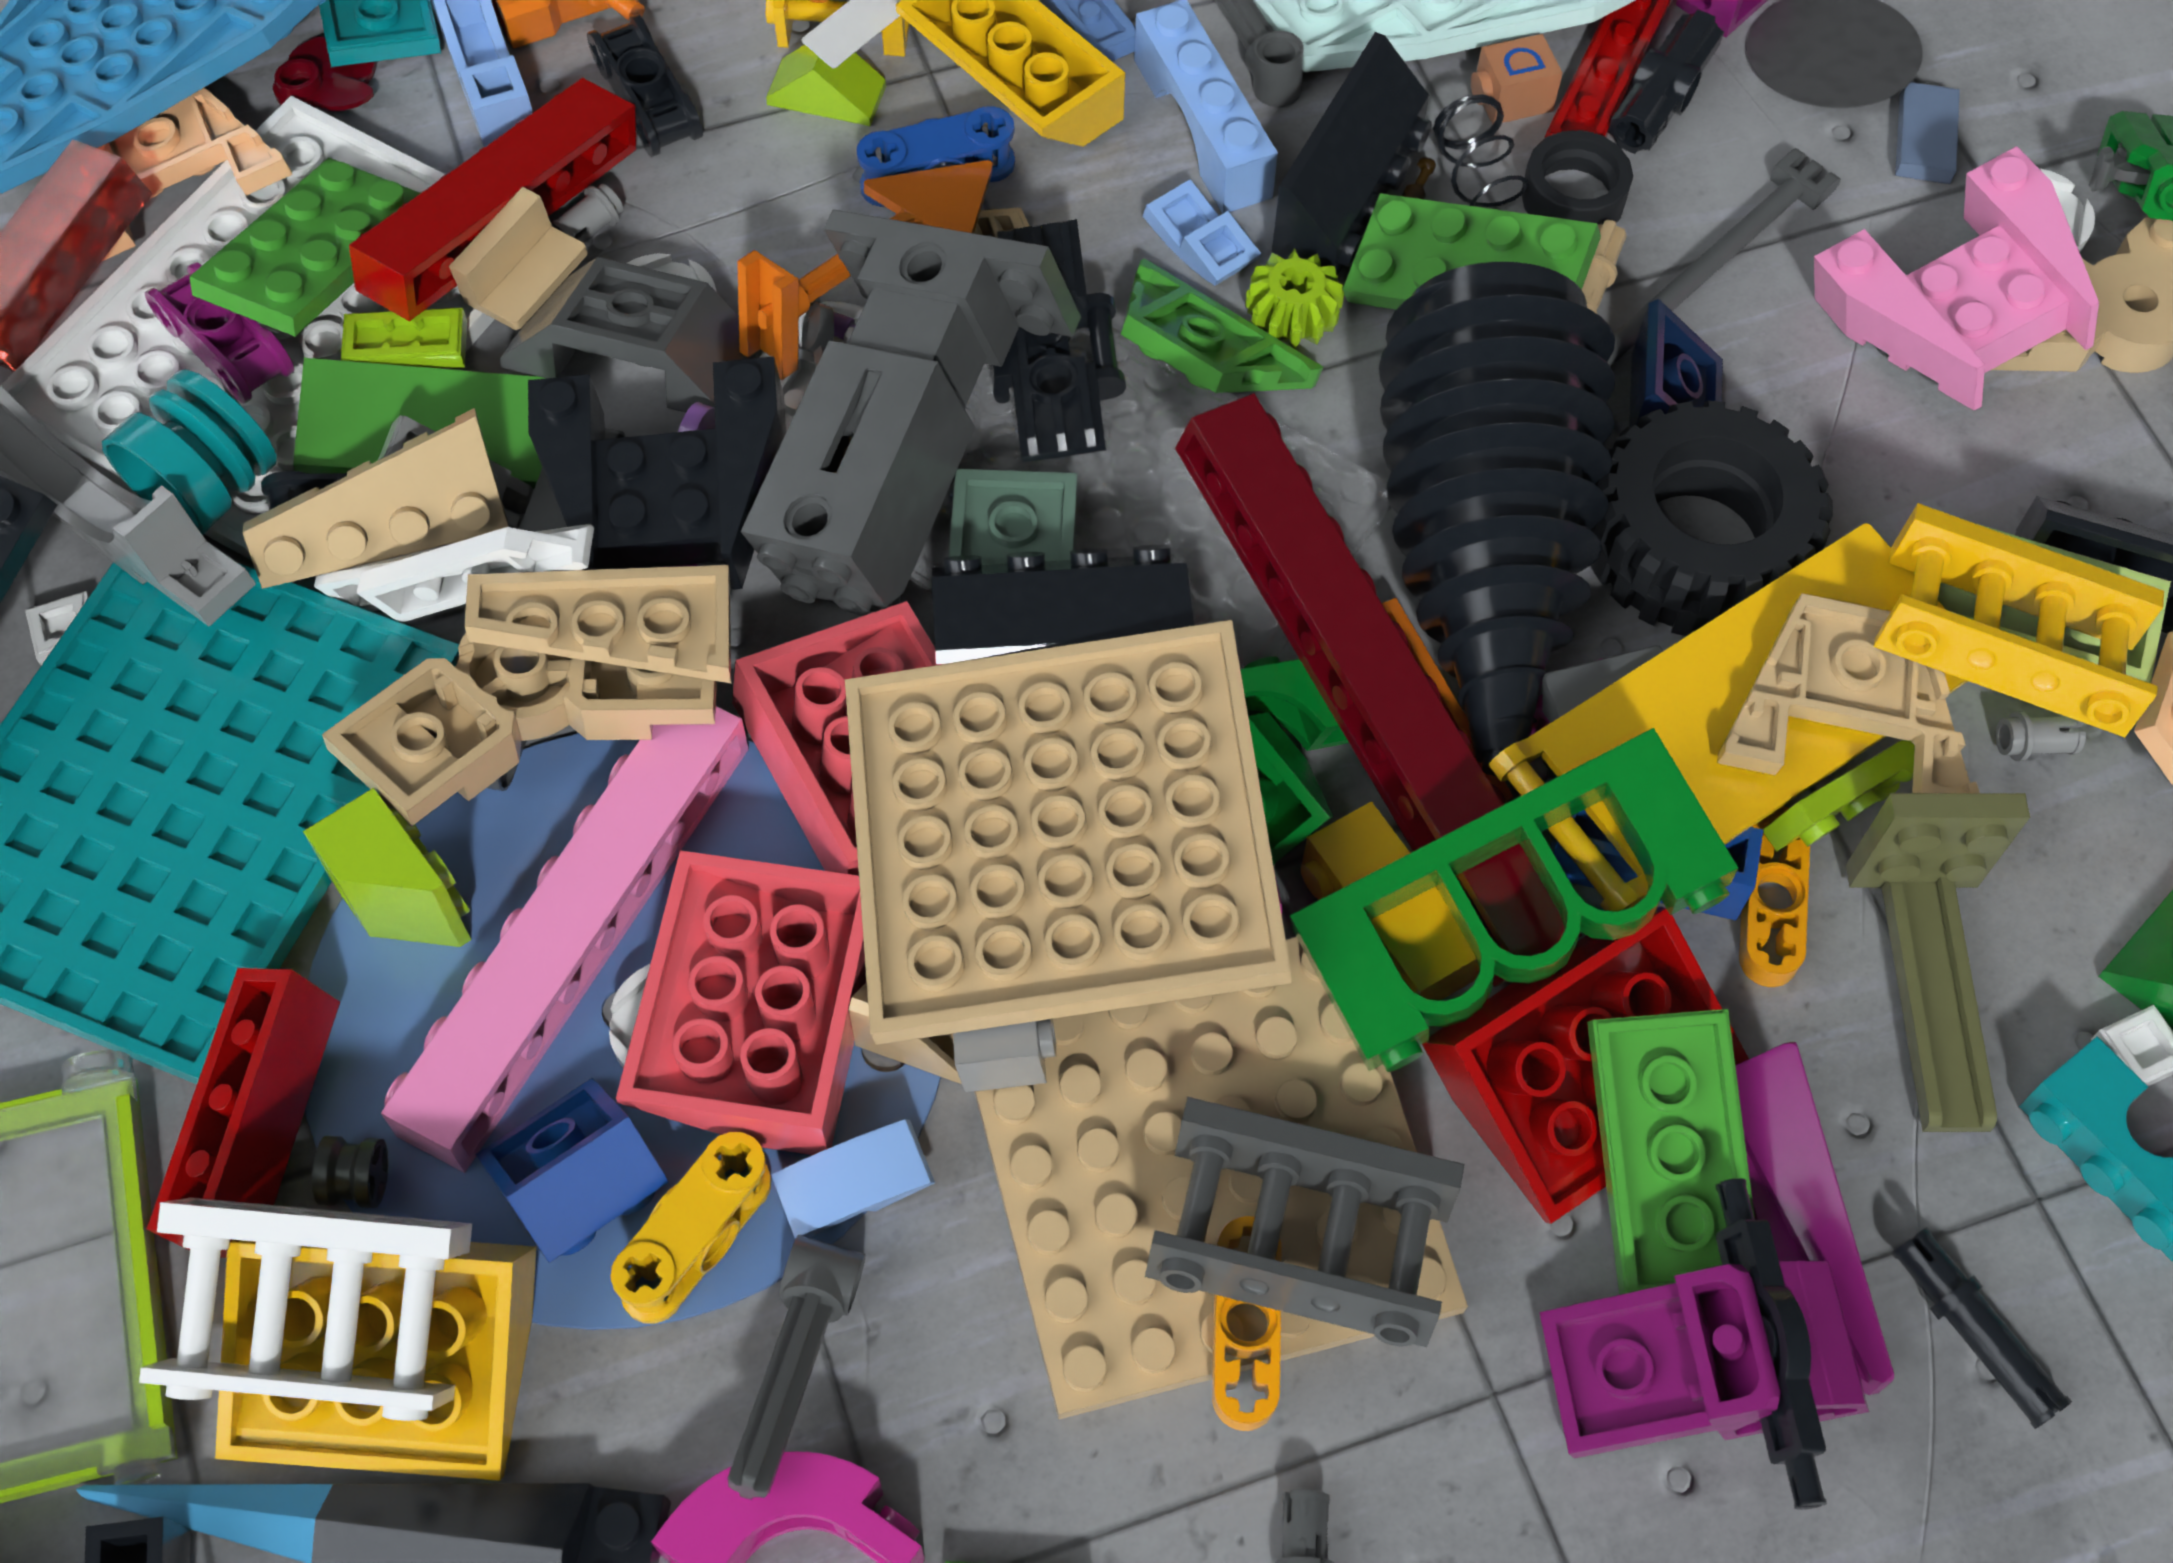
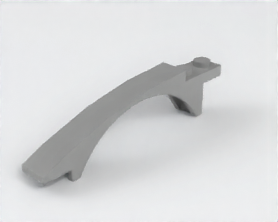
M0 385V472L9 480L45 494L58 504L52 515L142 585L149 582L207 626H211L256 585L244 567L205 540L172 492L160 486L152 493L153 500L150 501L117 485L68 448Z

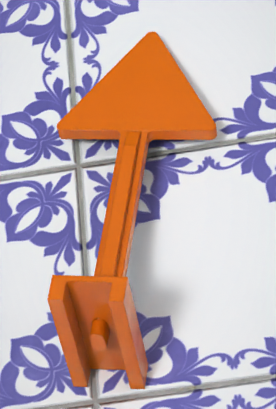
M989 160L867 179L864 181V194L896 213L890 219L974 234L991 179L993 163ZM753 250L737 261L740 353L750 357L761 349L771 357H774L780 380H784L798 370V318L809 311L810 303L851 276L844 263L840 260L838 253L800 279L756 250Z

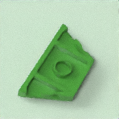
M1145 258L1140 260L1133 280L1120 335L1137 344L1143 354L1152 359L1166 362L1185 374L1187 380L1193 385L1211 390L1214 393L1312 389L1316 386L1323 366Z

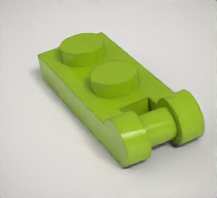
M1908 740L1898 741L1797 802L1763 829L1764 835L1776 851H1779L1798 838H1801L1807 847L1812 845L1840 825L1834 817L1837 814L1841 813L1846 821L1849 822L1877 802L1886 800L1891 793H1895L1900 787V782L1913 780L1915 745Z

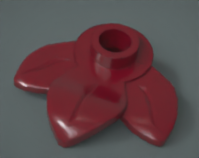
M318 36L296 47L290 53L288 61L278 67L274 75L273 92L280 105L290 96H293L312 107L318 106L330 111L356 108L367 103L374 96L373 89L368 83L373 78L377 61L331 67L326 40L322 36Z

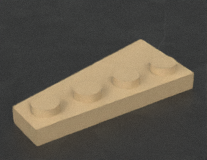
M475 408L455 417L454 423L430 435L425 432L403 443L404 448L374 463H371L369 460L347 471L346 477L322 489L315 487L243 523L242 533L262 589L460 542L509 527Z
M728 565L468 574L464 626L469 642L731 683L730 574Z

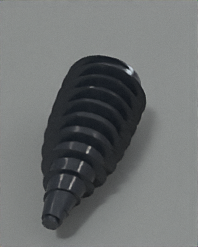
M1486 262L1466 265L1446 271L1426 281L1395 310L1389 320L1385 337L1387 346L1382 352L1378 367L1380 382L1385 390L1380 406L1382 422L1387 429L1383 440V457L1391 471L1386 485L1387 498L1393 510L1397 513L1392 532L1396 545L1402 554L1406 556L1402 565V578L1408 590L1420 600L1416 611L1420 627L1428 636L1441 643L1437 655L1439 664L1449 675L1458 681L1460 691L1457 700L1467 715L1475 757L1478 762L1482 763L1483 772L1492 776L1496 775L1489 767V763L1502 750L1515 742L1531 736L1532 725L1537 722L1534 715L1542 687V679L1548 673L1545 670L1550 654L1565 647L1574 637L1571 628L1558 621L1559 617L1585 604L1591 595L1589 583L1581 576L1576 575V573L1591 566L1599 558L1602 551L1600 539L1590 529L1595 527L1608 511V499L1604 492L1596 485L1601 478L1611 472L1613 461L1609 451L1603 444L1612 434L1615 424L1613 412L1606 404L1615 388V375L1607 363L1615 347V336L1612 328L1600 315L1587 308L1584 293L1571 279L1542 266L1519 262Z

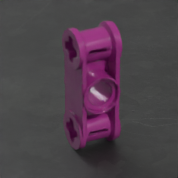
M193 262L187 266L188 273L160 291L156 288L146 291L144 294L146 301L164 328L172 336L179 338L222 381L235 399L245 404L252 400V391L277 375L281 374L287 377L294 373V365L284 347L266 327H261L252 319L192 296L189 276L202 266L198 262Z

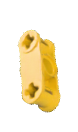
M728 1132L719 1135L710 1142L706 1150L683 1178L660 1199L646 1223L623 1251L617 1255L612 1264L610 1278L614 1291L621 1298L625 1311L632 1319L643 1324H657L668 1320L675 1314L705 1274L714 1268L725 1256L738 1233L761 1204L766 1201L771 1191L772 1179L765 1164L766 1159L762 1147L754 1137L743 1132ZM748 1166L750 1173L746 1177L734 1173L726 1179L725 1172L730 1168L740 1173ZM641 1277L649 1281L659 1277L661 1281L660 1285L654 1290L646 1285L641 1286L637 1290L635 1286Z

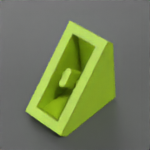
M803 45L782 58L767 93L766 102L769 106L871 126L886 89V79L856 52L838 67L831 68L811 49Z

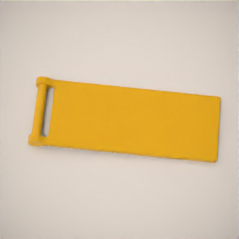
M1864 523L1536 733L1502 750L1489 763V767L1501 782L1509 780L1522 796L1545 784L1530 765L1539 756L1543 758L1556 776L1559 777L1654 728L1724 845H1726L1747 829L1886 737L1788 716L1784 765L1776 775L1717 763L1718 753L1799 596L1803 593L1892 611L1901 594L1911 597L1915 574L1909 570L1889 564L1891 547L1870 524ZM1938 601L1937 607L1945 609L1944 606ZM1945 673L1950 693L1968 682ZM1603 801L1584 810L1637 874L1638 877L1625 883L1572 816L1547 828L1603 897L1604 900L1600 906L1605 911L1617 912L1631 908L1646 897L1648 882L1643 868Z

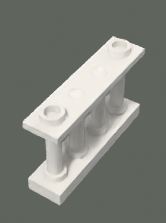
M184 1198L160 1202L157 1232L184 1235L183 1247L190 1248L178 1357L141 1367L139 1383L166 1385L165 1396L174 1399H208L212 1397V1390L377 1405L383 1406L382 1417L402 1421L425 1420L428 1418V1410L432 1411L454 1400L455 1385L424 1382L436 1270L444 1269L445 1259L470 1252L473 1223L200 1198ZM230 1239L256 1241L254 1253L262 1255L249 1365L208 1361L221 1250L229 1249ZM301 1246L328 1248L326 1260L334 1262L321 1372L280 1368L292 1257L300 1256ZM373 1252L400 1255L398 1266L406 1268L394 1379L352 1375L363 1269L365 1263L372 1262Z

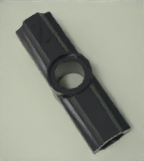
M1699 9L1692 14H1682L1660 48L1652 47L1647 52L1636 72L1630 92L1613 115L1608 132L1614 136L1620 148L1633 154L1640 150H1650L1667 127L1674 113L1681 115L1686 110L1699 85L1702 72L1720 46L1724 31L1718 27L1715 16Z

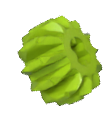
M1294 248L1288 259H1283L1272 253L1266 262V266L1255 267V271L1251 275L1250 288L1246 291L1245 306L1248 308L1247 313L1252 315L1251 322L1264 331H1268L1270 335L1279 340L1282 338L1289 339L1294 349H1296L1303 338L1318 345L1323 337V333L1333 332L1334 327L1338 323L1339 309L1342 308L1344 300L1343 284L1337 282L1338 276L1336 275L1335 266L1321 267L1318 253L1306 260L1300 258Z

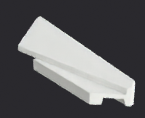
M591 524L536 532L505 527L460 542L316 576L314 587L327 596L370 612L380 609L397 622L402 623L466 604L468 574L574 571L588 568L594 527Z

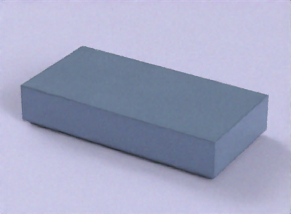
M1910 82L1909 85L1901 90L1895 176L1951 184L1957 167L1960 89Z

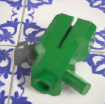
M2121 111L2109 116L2089 188L2093 192L2102 190L2112 181L2118 192L2126 198L2138 202L2149 218L2173 221V116L2153 114L2150 119L2147 113Z

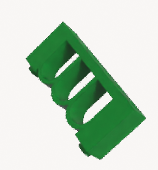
M1652 728L1291 914L1290 920L1299 943L1368 1071L1383 1064L1386 1071L1391 1072L1413 1062L1424 1053L1420 1045L1429 1041V1026L1448 1027L1462 1023L1482 1009L1492 990L1494 975L1508 982L1527 984L1550 978L1567 964L1577 945L1580 932L1591 938L1616 940L1633 935L1651 921L1661 900L1670 915L1686 907H1689L1692 914L1703 912L1729 896L1726 886L1731 884L1738 866L1656 730ZM1600 801L1604 802L1643 868L1648 882L1645 898L1635 906L1617 912L1599 910L1587 904L1579 896L1541 833L1547 828ZM1518 843L1521 845L1559 911L1564 925V933L1559 942L1547 952L1533 956L1514 955L1500 948L1489 936L1456 878V875ZM1435 886L1438 888L1475 954L1480 973L1470 989L1460 997L1446 1001L1429 1000L1410 989L1399 974L1370 921Z

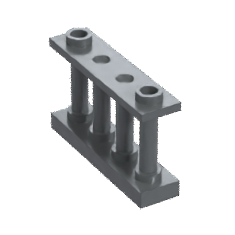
M1187 1097L1175 1156L1192 1160L1194 1162L1177 1235L1154 1231L1145 1277L1159 1280L1164 1286L1177 1292L1194 1293L1203 1291L1374 1334L1377 1339L1389 1345L1410 1346L1414 1344L1427 1348L1439 1319L1442 1301L1417 1295L1429 1222L1432 1219L1448 1222L1461 1189L1465 1164ZM1225 1168L1259 1176L1263 1180L1247 1253L1205 1243L1221 1170ZM1293 1185L1328 1193L1332 1197L1318 1270L1275 1260L1290 1186ZM1362 1202L1397 1210L1401 1214L1389 1288L1346 1278L1359 1206Z

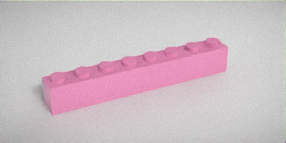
M716 706L715 724L653 725L652 740H639L630 755L624 754L617 760L610 772L608 786L595 805L590 804L586 806L578 816L573 828V837L559 856L551 857L543 866L537 880V889L523 909H515L506 919L500 933V942L487 961L479 962L469 972L463 985L462 996L448 1017L443 1016L439 1018L430 1028L424 1042V1051L409 1073L404 1072L400 1074L391 1084L385 1097V1107L381 1115L396 1137L463 1173L467 1171L476 1157L475 1154L481 1150L678 856L680 850H682L749 750L742 718Z

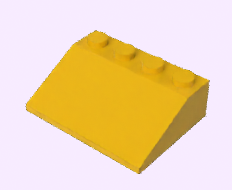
M231 1240L229 1249H227L221 1363L249 1365L262 1258V1255L254 1253L256 1241ZM471 1242L469 1253L445 1259L444 1269L436 1270L424 1382L455 1385L454 1400L432 1411L428 1410L427 1419L418 1421L387 1419L382 1417L383 1406L219 1390L215 1459L500 1481L505 1475L533 1317L537 1246ZM301 1246L300 1256L292 1257L280 1368L322 1371L334 1262L326 1260L328 1248ZM373 1252L372 1262L364 1264L352 1375L394 1379L406 1268L398 1266L400 1255Z

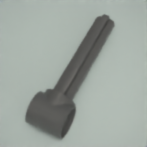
M1215 0L1247 50L1245 63L1254 76L1253 91L1256 98L1266 105L1275 107L1286 106L1295 102L1302 92L1304 46L1300 38L1290 32L1273 31L1253 0Z
M797 1235L785 1267L779 1296L782 1297V1301L788 1311L727 1477L729 1488L739 1492L740 1497L752 1500L754 1497L765 1498L771 1491L828 1323L838 1321L843 1315H849L863 1272L866 1254Z

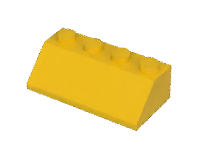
M901 0L896 4V12L1042 137L1084 147L1124 119L1125 72L1040 1Z

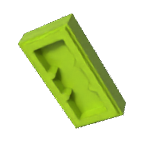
M426 309L410 322L392 311L344 314L341 361L439 369L464 368L467 318L464 309Z

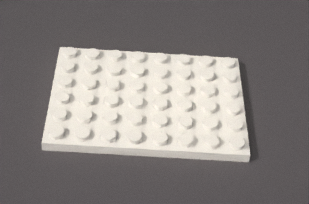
M290 96L256 130L265 144L271 149L273 147L282 154L293 175L246 196L235 179L229 161L226 160L1 384L20 405L74 453L114 483L135 495L137 494L110 465L102 451V440L133 413L139 412L155 419L149 408V397L156 391L162 389L167 391V380L177 371L187 369L199 373L219 386L257 422L277 454L276 465L266 475L256 476L255 485L249 491L240 493L226 487L232 499L231 508L204 533L251 561L252 559L242 531L243 523L269 511L268 497L263 495L261 491V481L272 473L294 471L293 460L304 358L341 360L344 314L389 312L390 310L355 291L353 283L296 337L257 322L261 327H266L278 339L288 353L295 371L287 377L281 374L277 375L252 391V400L242 404L235 399L222 381L179 338L172 336L164 328L147 303L144 295L145 292L151 288H156L160 291L188 273L187 266L193 262H198L201 265L205 264L328 158L347 163L352 167L396 182L401 186L420 193L446 175L293 96ZM458 286L427 308L464 309L467 318L466 351L495 320L466 304Z

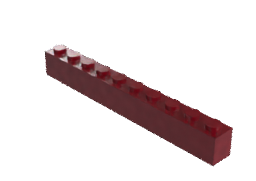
M1255 393L1191 417L1175 450L1412 850L1415 851L1505 805L1506 801L1503 794L1494 784L1489 782L1475 759L1469 738L1462 730L1455 726L1441 703L1437 685L1431 677L1423 673L1409 650L1407 637L1398 623L1391 620L1377 597L1371 576L1366 570L1359 567L1346 546L1339 523L1332 516L1328 515L1313 491L1312 481L1308 472L1302 465L1296 463L1282 440L1277 421L1270 413L1265 412ZM1519 843L1456 875L1489 936L1500 948L1514 955L1533 956L1547 952L1561 939L1564 933V925L1559 911ZM1494 975L1492 985L1496 988L1507 981Z

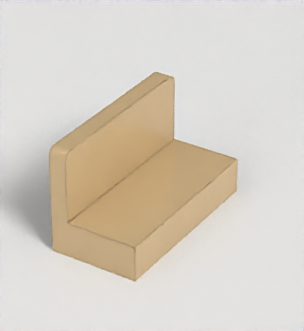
M522 187L449 265V268L466 304L514 330H519L583 261L588 252L583 242L552 227L541 196Z

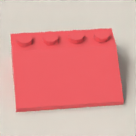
M907 601L735 660L732 704L740 718H742L743 724L825 871L859 876L845 679L942 665L936 664L935 647Z
M680 850L616 1095L618 1104L719 1135L728 1132H743L754 1137L762 1148L814 1155L831 1148L855 1041L849 1015V1006L852 996L867 982L859 876Z

